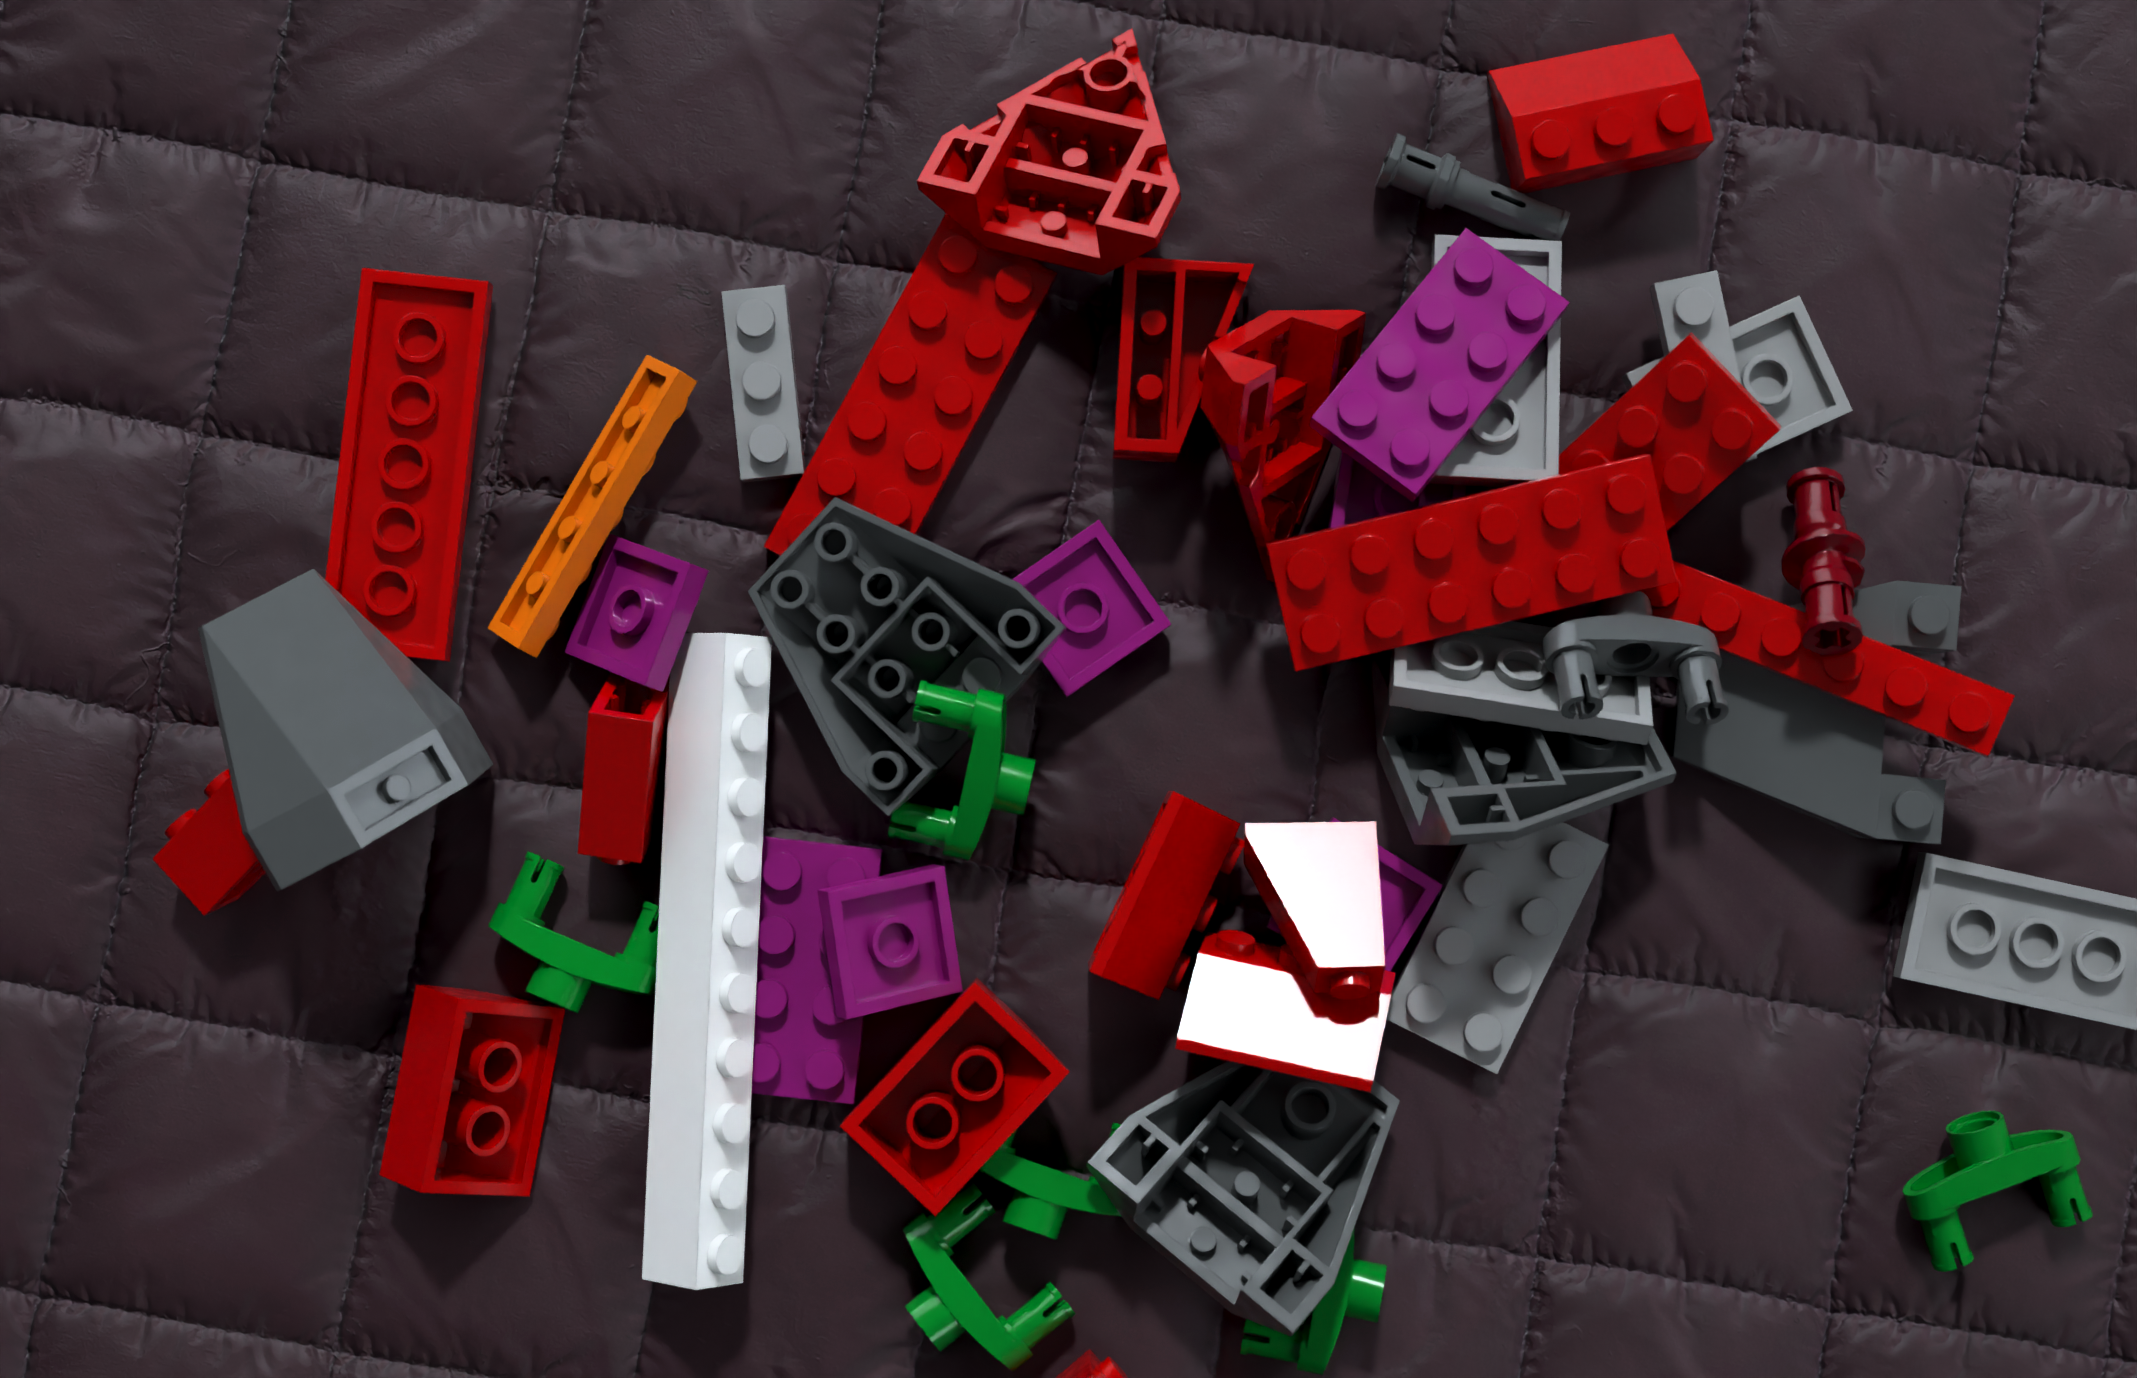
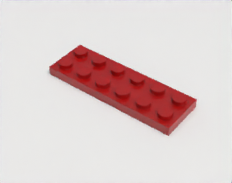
M945 214L764 547L781 556L834 497L917 535L1055 283L1057 273L1028 257L985 247L948 214Z
M362 268L325 580L406 657L450 662L493 285L489 281Z
M1650 454L1637 455L1265 543L1295 672L1677 582Z

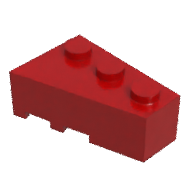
M1137 257L1124 264L1113 459L1176 462L1202 396L1203 382L1199 379L1200 360L1208 344L1227 334L1254 264Z
M229 768L219 774L205 788L204 793L209 799L198 811L195 808L190 809L167 828L165 835L170 840L153 857L154 862L204 916L238 900L266 874L243 835Z

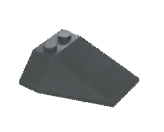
M1390 655L1373 657L1371 666L1377 755L1415 845H1456L1512 841L1674 782L1677 772L1654 728H1652L1647 745L1391 706L1389 705Z
M1226 1061L1129 1115L1087 1162L1086 1167L1130 1229L1229 1312L1292 1337L1335 1282L1400 1100L1375 1080H1373L1370 1093Z

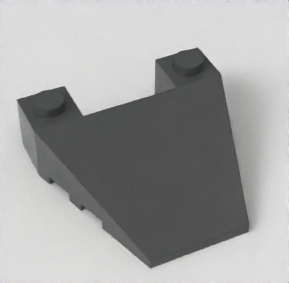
M1897 580L1854 590L1855 595L1852 600L1854 618L1860 621L1864 636L1904 652L1933 655L1956 651L1962 586ZM1803 603L1790 606L1806 613ZM1719 650L1722 664L1718 672L1724 698L1729 707L1728 715L1718 723L1704 725L1700 708L1701 720L1699 724H1692L1686 718V707L1680 683L1677 679L1671 749L1672 758L1738 787L1767 797L1795 812L1808 815L1831 825L1852 837L1941 844L1946 780L1881 774L1885 716Z

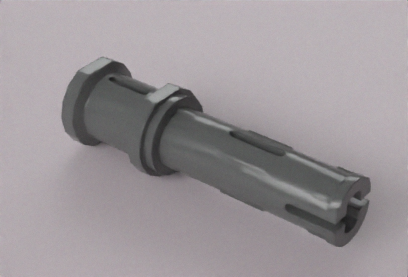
M1396 133L1377 177L1376 187L1385 190L1389 185L1423 198L1425 207L1430 209H1442L1444 204L1533 240L1560 241L1569 220V211L1551 206L1512 188L1472 174L1460 168L1461 162L1456 160V156L1446 153L1441 158L1407 144L1406 136Z

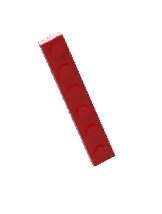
M1674 560L1677 582L1641 590L1642 593L1648 596L1655 617L1678 620L1707 628L1715 635L1719 650L1987 758L2015 697L2013 694L1864 635L1861 643L1855 649L1845 654L1835 656L1819 655L1806 649L1802 643L1801 632L1803 626L1807 623L1805 612Z

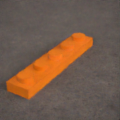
M646 354L487 627L489 630L516 648L535 658L538 657L546 641L555 634L559 626L560 617L578 586L587 579L591 571L592 562L610 531L619 524L623 516L624 507L642 476L651 469L655 461L656 452L674 421L683 414L687 406L688 397L698 381L681 370Z

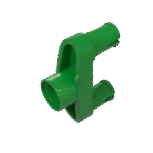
M921 680L916 695V707L913 709L912 721H922L968 732V739L973 740L959 806L954 805L953 810L949 811L906 801L891 816L892 824L889 826L888 838H900L943 848V855L968 861L982 834L990 809L1021 816L1024 815L1036 760L1005 753L1007 728L1005 694L981 688L978 689L977 694L930 684L928 681Z
M527 852L524 864L506 903H498L488 924V927L510 943L539 960L525 992L577 1014L591 984L630 994L653 996L656 984L658 925L656 930L652 931L659 918V906L644 901L643 909L623 954L616 952L613 957L544 928L546 922L540 920L565 867L549 859L545 862L541 856Z
M1998 1111L1970 1113L1947 1124L1945 1130L1953 1154L1916 1174L1904 1185L1902 1190L1910 1216L1920 1222L1931 1256L1932 1267L1934 1270L1942 1272L1957 1269L1954 1260L1956 1257H1958L1959 1263L1962 1266H1966L1974 1260L1957 1209L1963 1203L2038 1176L2050 1213L2049 1219L2053 1226L2069 1227L2076 1225L2075 1213H2077L2078 1219L2082 1222L2090 1219L2093 1215L2076 1168L2081 1159L2073 1135L2062 1130H2034L2009 1135L2004 1116Z
M1112 1122L1110 1136L1121 1124ZM1017 1129L979 1169L982 1173L1013 1189L1002 1221L1045 1237L1057 1240L1068 1208L1122 1217L1094 1177L1089 1176L1086 1181L1015 1156L1016 1149L1011 1148Z
M970 1180L936 1216L931 1213L926 1217L922 1212L903 1228L920 1266L931 1283L930 1286L906 1304L905 1307L940 1352L967 1331L990 1354L1014 1372L1033 1356L1030 1349L1069 1317L1072 1318L1076 1315V1313L1063 1299L1046 1314H1043L1045 1310L1063 1297L1051 1282H1048L1044 1289L1007 1319L1003 1315L996 1318L950 1259V1256L954 1254L951 1249L953 1245L990 1215L992 1217L997 1213L988 1200L984 1198L967 1213L963 1214V1210L982 1195L981 1191Z
M1353 1229L1335 1282L1313 1310L1312 1320L1306 1319L1304 1325H1301L1291 1337L1246 1319L1244 1332L1266 1336L1269 1339L1244 1334L1240 1354H1252L1297 1363L1298 1371L1323 1375L1338 1338L1344 1316L1375 1323L1378 1322L1387 1265L1354 1259Z

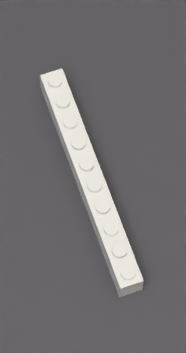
M685 633L676 661L671 669L669 681L642 1279L692 1290L743 1283L772 637L732 633Z

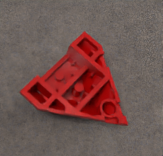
M1131 28L1112 39L1113 49L1089 63H1086L1080 57L996 105L998 114L969 130L964 124H961L942 135L917 179L918 189L985 247L1103 276L1156 248L1181 201V193L1176 174L1173 173L1169 160L1165 137L1145 71L1143 72L1133 29Z
M1269 310L1208 344L1200 360L1199 379L1203 382L1200 407L1210 422L1226 457L1253 533L1266 578L1269 581L1273 582L1265 543L1290 538L1295 524L1301 525L1331 446L1329 440L1309 426L1310 420L1361 357L1366 312L1358 310Z

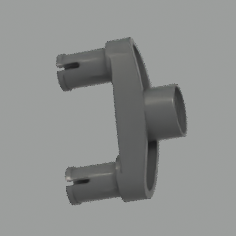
M1641 591L1599 600L1594 605V617L1563 622L1547 632L1542 640L1546 666L1550 672L1555 674L1560 698V711L1563 717L1574 719L1576 715L1575 702L1579 719L1592 718L1603 709V699L1599 693L1595 674L1674 677L1680 683L1688 722L1699 724L1701 720L1700 708L1704 725L1718 723L1728 715L1729 707L1724 698L1718 672L1721 668L1722 659L1715 635L1707 628L1699 625L1655 617L1648 596Z

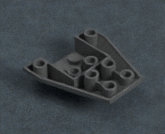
M836 497L748 590L841 771L887 816H891L941 772L971 740L968 739V732L922 721H912L920 681L924 680L930 684L974 694L978 693L979 688L1003 693L1006 696L1007 702L1031 677L1066 629L1020 583Z
M314 569L198 628L243 835L276 891H280L365 847L468 786L494 765L462 708Z

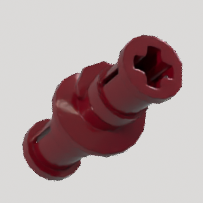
M1812 467L1793 474L1787 481L1786 495L1789 502L1794 504L1796 521L1793 526L1795 541L1785 549L1781 559V569L1788 584L1800 591L1801 601L1805 605L1807 623L1803 626L1801 632L1804 647L1822 656H1835L1855 649L1863 638L1860 621L1854 618L1852 600L1855 595L1854 588L1861 584L1865 572L1860 562L1865 557L1866 547L1864 540L1857 533L1847 530L1840 500L1845 493V482L1842 475L1836 470L1827 467Z

